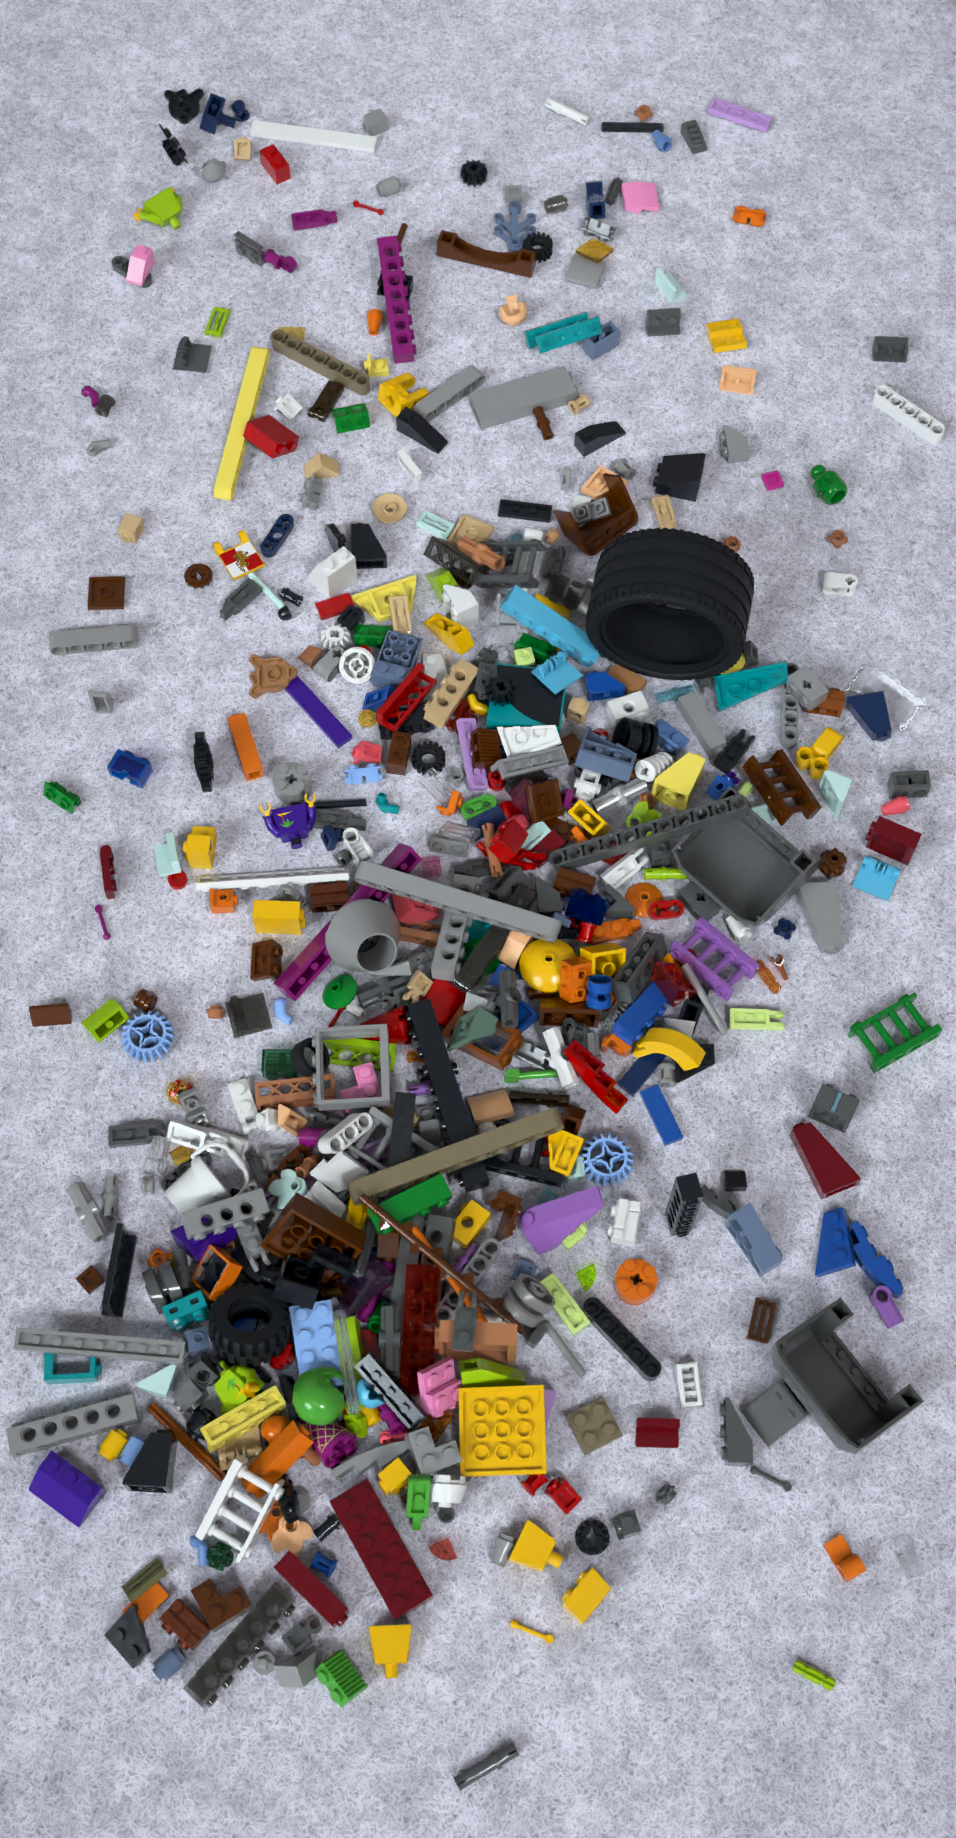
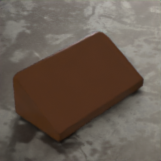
M68 1003L29 1007L34 1027L72 1023V1010Z

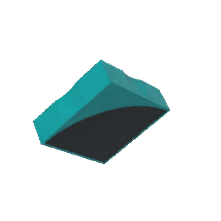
M496 663V676L499 675L500 678H503L506 675V680L512 679V685L516 687L515 697L509 705L505 703L503 707L499 703L494 706L493 701L489 702L486 729L555 725L560 737L566 688L555 695L531 673L537 667Z

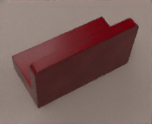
M637 1418L636 1447L678 1448L680 1419Z

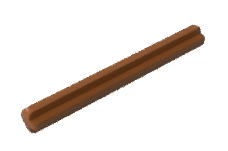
M152 1402L148 1406V1412L169 1430L218 1481H222L225 1478L227 1471H220V1465L156 1402Z

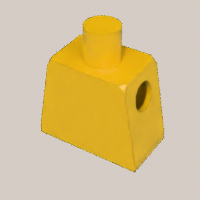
M527 1520L509 1557V1561L543 1572L547 1563L559 1569L564 1556L553 1551L556 1544L554 1538Z
M412 1625L369 1626L375 1664L385 1665V1679L398 1678V1664H407Z

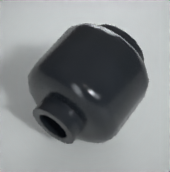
M205 1407L203 1409H196L186 1422V1427L189 1430L187 1434L195 1441L199 1439L205 1440L200 1428L217 1419V1416Z

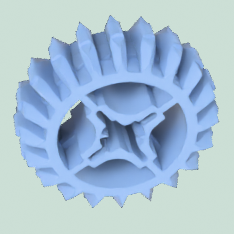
M150 1010L145 1015L141 1011V1016L137 1017L134 1014V1020L128 1019L127 1023L129 1025H123L125 1032L121 1033L123 1038L121 1043L125 1046V1052H129V1056L131 1058L135 1057L138 1062L142 1057L145 1063H147L148 1058L155 1062L156 1056L162 1059L161 1053L168 1054L167 1047L171 1048L173 1046L171 1041L175 1039L173 1035L174 1029L171 1027V1022L169 1020L166 1021L165 1015L160 1017L159 1012L153 1015ZM156 1026L163 1030L162 1037L156 1033ZM151 1034V1037L144 1038L146 1035ZM133 1035L140 1039L139 1047L133 1044Z
M600 1133L599 1139L593 1136L592 1142L587 1140V1147H582L581 1149L584 1153L580 1154V1156L584 1157L582 1163L585 1166V1175L589 1174V1181L595 1178V1185L602 1181L603 1187H606L607 1182L613 1187L614 1180L621 1184V1178L627 1179V1173L632 1172L630 1166L634 1165V1161L631 1159L634 1154L629 1152L631 1149L630 1145L624 1146L626 1143L625 1139L620 1142L618 1141V1135L613 1139L611 1138V1133L607 1134V1138H604L603 1133ZM601 1147V1154L590 1159L593 1151ZM608 1147H612L618 1152H612ZM604 1155L608 1157V1160L610 1159L609 1166L608 1163L605 1162V1160L603 1161ZM623 1161L622 1167L613 1172V1165ZM601 1167L604 1169L605 1173H602L595 1168Z

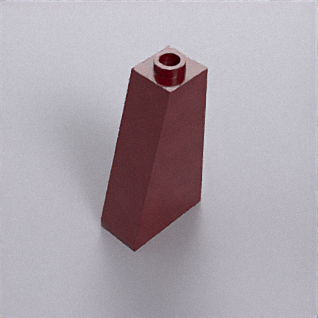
M801 1122L793 1126L790 1137L821 1200L858 1185L861 1180L859 1175L811 1122L806 1124Z
M289 1550L274 1566L277 1573L333 1628L337 1625L341 1627L349 1618L347 1616L349 1610Z

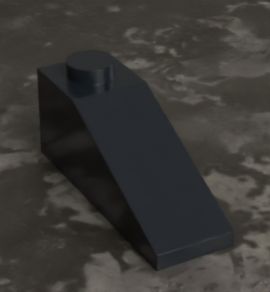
M405 407L396 417L397 431L433 452L439 454L448 444V441L428 421L412 409Z
M617 421L589 425L575 433L574 446L585 457L622 437L626 432Z

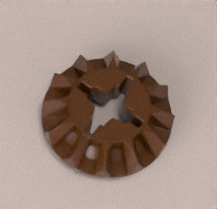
M194 564L187 568L184 578L189 587L203 589L204 586H209L210 581L213 580V573L205 564ZM197 572L200 574L201 580L197 579Z

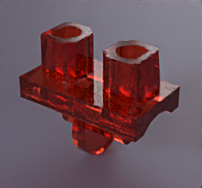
M461 700V703L452 714L456 718L449 719L446 723L448 731L456 732L457 735L456 720L459 718H475L476 724L478 722L477 716L474 715L475 711L471 710L467 705V700Z

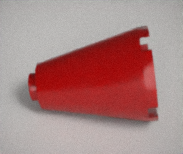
M404 1005L359 1024H387L389 1043L409 1045L412 1043V1035L408 1034L412 1026L407 1022L405 1013L408 1010L404 1009ZM380 1037L358 1038L372 1041H380Z

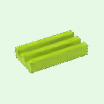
M214 306L205 329L206 336L210 334L211 337H222L230 316V309ZM217 311H218V312H219V315H218V318L216 319V323H215L214 329L211 330V327H212V325H213L214 319H215L216 314H217Z

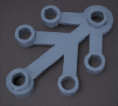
M514 200L509 204L508 210L512 215V225L504 220L502 213L494 215V222L499 224L494 227V235L507 243V248L510 252L520 251V248L523 249L525 237L528 234L532 236L530 231L536 234V227L531 225L536 223V215L534 213L527 214L526 220L518 225L521 204ZM504 228L512 234V238L504 233ZM527 228V232L518 238V234Z

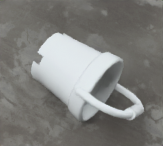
M209 1142L190 1155L192 1159L191 1167L164 1191L167 1198L174 1204L181 1215L185 1211L232 1197L211 1168L198 1156L210 1147L223 1148L228 1152V1156L239 1170H242L244 1184L235 1196L246 1192L249 1185V1173L245 1167L246 1164L234 1149H231L224 1143Z

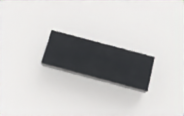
M500 499L498 517L550 523L552 505Z

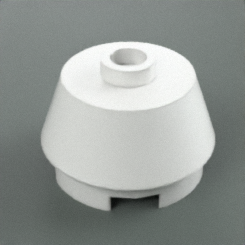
M353 647L342 654L339 661V669L347 681L359 684L366 682L372 677L371 674L375 666V660L368 650L361 647Z
M430 1475L429 1502L438 1503V1507L451 1508V1504H461L467 1489L465 1476Z

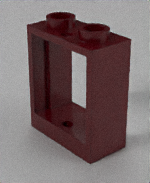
M879 816L877 822L872 821L865 838L868 841L866 848L908 865L922 834Z

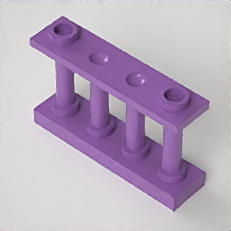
M700 917L693 928L694 934L682 945L675 940L668 953H671L672 957L681 964L685 965L688 963L700 980L711 987L719 997L728 1002L734 992L732 986L744 975L751 980L756 975L760 964L707 920ZM699 939H702L709 946L695 957L688 949ZM714 951H717L724 958L712 969H709L702 962ZM731 963L738 971L725 982L717 974Z

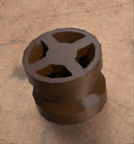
M142 989L135 997L134 1006L141 1007L144 1012L148 1013L157 1004L158 997L150 995L148 990Z

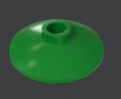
M339 975L333 978L324 988L322 995L324 1004L334 1010L346 1007L354 1000L358 991V984L350 975Z

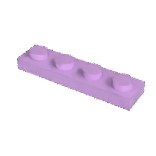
M713 98L708 107L709 114L765 133L772 123L773 117L717 98Z
M459 718L456 720L469 791L487 790L489 787L486 771L481 768L475 769L473 762L471 732L477 728L476 719Z

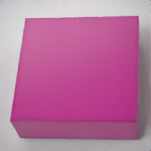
M779 471L765 473L761 476L767 491L784 486Z

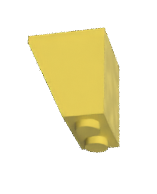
M688 752L657 776L652 790L655 800L681 811L687 810L703 776L706 759L699 754Z

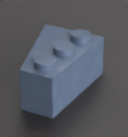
M587 726L575 766L629 782L637 754L619 743L613 744L607 740V736L603 734L599 736L592 732L591 727Z
M748 1203L730 1214L725 1226L759 1277L778 1267L783 1261L782 1252L774 1245L752 1204Z

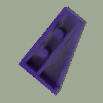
M221 1212V1217L224 1220L231 1219L228 1212ZM201 1218L204 1226L211 1225V1221L208 1218ZM183 1225L170 1231L179 1249H186V1254L198 1264L210 1244L224 1248L238 1236L237 1230L233 1226L226 1228L225 1232L214 1235V1232L206 1234L207 1237L199 1241H194V1238L188 1240Z

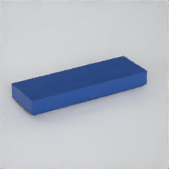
M659 1085L641 1091L640 1096L664 1146L682 1140L683 1135Z

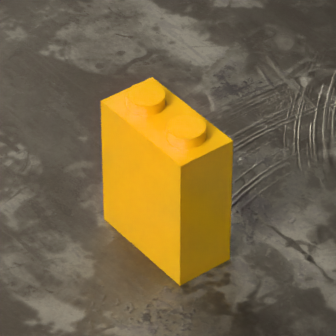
M254 900L252 918L256 933L302 935V928H306L305 909H302L301 902Z

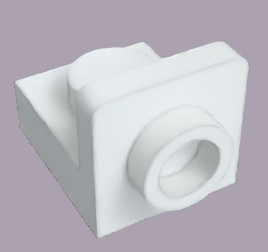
M287 393L284 397L281 395L274 402L276 406L273 410L276 412L279 409L291 421L303 407Z

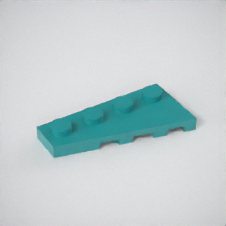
M781 662L714 676L719 711L726 710L786 683L789 676L787 663Z

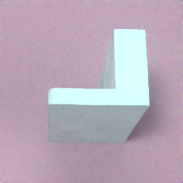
M661 268L656 269L655 282L669 302L674 304L685 299L686 293L671 272L664 274Z
M173 832L166 833L167 844L153 847L159 877L181 873Z

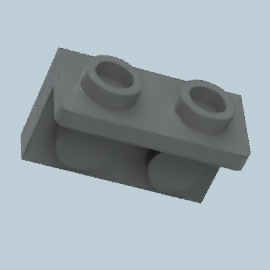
M680 308L647 310L645 322L647 336L679 335Z

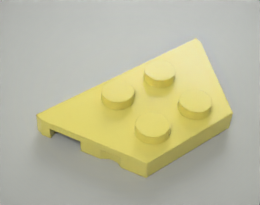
M413 575L351 595L352 601L379 623L391 619L389 597L407 595L409 613L413 612L417 577Z

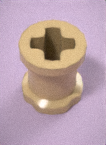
M582 393L579 395V398L569 401L568 407L574 415H577L580 410L590 407L591 402L588 396Z

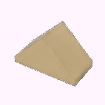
M318 453L303 466L306 479H310L313 473H315V479L340 476L338 461L321 453Z

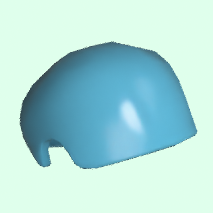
M364 1378L358 1380L356 1395L364 1407L373 1409L385 1403Z

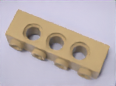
M462 658L458 664L454 663L449 671L451 674L444 677L441 682L442 687L435 690L432 696L433 700L428 701L423 709L426 711L423 719L441 729L444 728L477 678L478 667Z

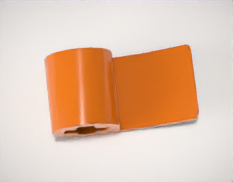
M842 1534L824 1544L830 1559L845 1582L851 1581L866 1571L862 1560L856 1553H852Z

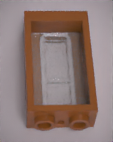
M462 1003L441 1033L447 1044L450 1041L459 1017L467 1013V1011L463 1010L464 1003ZM497 1020L495 1025L497 1029L492 1036L458 1048V1050L503 1071L511 1063L516 1051L522 1047L524 1038L520 1030L505 1028L501 1025V1021Z

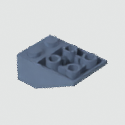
M388 630L371 674L373 686L382 688L391 685L396 689L417 665L423 638Z

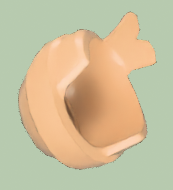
M507 295L505 298L508 304L499 307L500 318L509 326L520 325L528 313L526 303L517 302L518 295H513V297Z

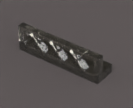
M436 536L431 537L423 554L469 585H473L478 573L487 575L489 570L487 566L470 559V556L459 551L457 547ZM435 545L437 554L431 555L430 553ZM448 554L449 561L444 563L443 555ZM459 561L460 569L455 570L454 563ZM471 568L473 571L468 579L466 570Z

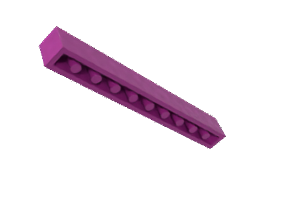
M399 843L380 865L409 874L422 859L411 846ZM361 885L344 905L359 899H371L384 903L391 893ZM331 921L323 927L273 983L284 996L296 1001L332 961L325 945V933L328 931Z

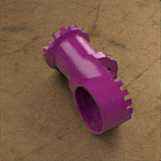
M268 249L263 257V261L274 265L275 269L279 270L282 268L290 274L298 267L293 257L279 256L274 253L273 249Z

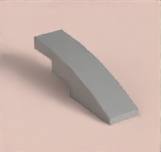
M406 1440L380 1446L357 1455L332 1469V1474L338 1481L354 1469H356L359 1475H362L376 1464L383 1470L397 1457L400 1459L409 1453Z

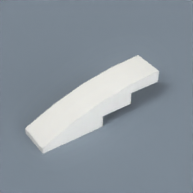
M176 1120L170 1121L166 1140L194 1150L209 1142L224 1143L231 1149H234L243 1161H246L245 1152L250 1149L252 1143L250 1140L233 1134ZM220 1147L206 1149L208 1152L222 1157L228 1155V1152Z

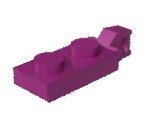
M323 209L291 214L294 231L337 223L336 211L327 212L323 211Z

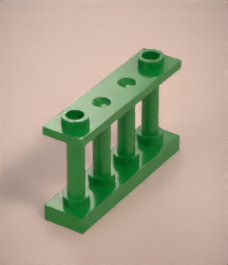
M915 992L911 995H903L898 999L897 1003L861 1023L857 1021L850 1026L847 1036L850 1039L858 1035L873 1057L870 1069L874 1074L936 1039L942 1032L939 1024L933 1027L931 1025L928 1026L912 1004L917 997ZM906 1007L921 1028V1034L917 1036L912 1035L896 1012ZM890 1017L906 1039L905 1043L900 1046L896 1044L881 1024V1020ZM874 1026L889 1047V1052L884 1055L879 1053L864 1030Z

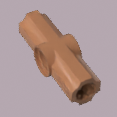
M464 536L457 544L458 550L470 556V559L486 565L495 571L502 569L506 563L505 557L492 551L491 547L476 542L469 537Z

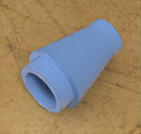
M655 130L652 137L658 149L663 152L669 151L672 147V139L660 130Z

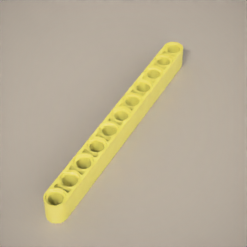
M251 347L214 486V498L233 500L248 442L243 437L247 421L254 419L269 362V348Z

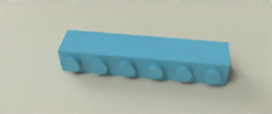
M517 585L508 591L500 606V609L505 614L512 616L521 625L533 630L536 635L548 640L551 645L565 651L568 656L576 659L582 666L589 668L597 661L600 653L590 643L585 631Z

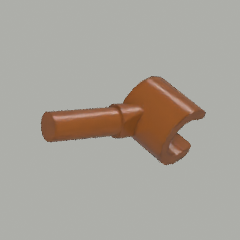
M778 954L780 960L776 963L774 957L771 956V962L778 966L784 981L789 979L783 966L784 957Z

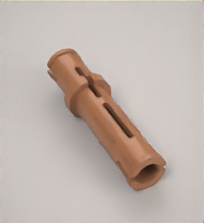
M486 823V826L485 824L482 825L483 845L487 850L491 876L497 878L499 877L498 872L500 876L503 875L501 862L488 849L492 843L491 838L495 835L494 825Z

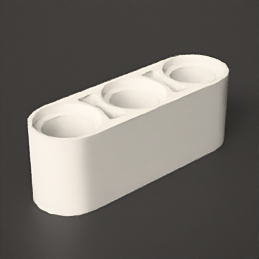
M352 1113L319 1139L318 1148L323 1154H337L340 1150L346 1149L372 1127V1117L368 1113Z

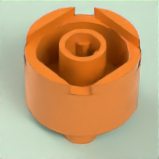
M628 1259L617 1270L614 1281L615 1291L626 1304H643L651 1299L657 1285V1274L655 1268L642 1259ZM634 1279L638 1280L637 1285L633 1284Z

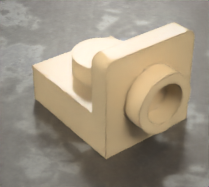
M246 137L235 139V161H251V139Z

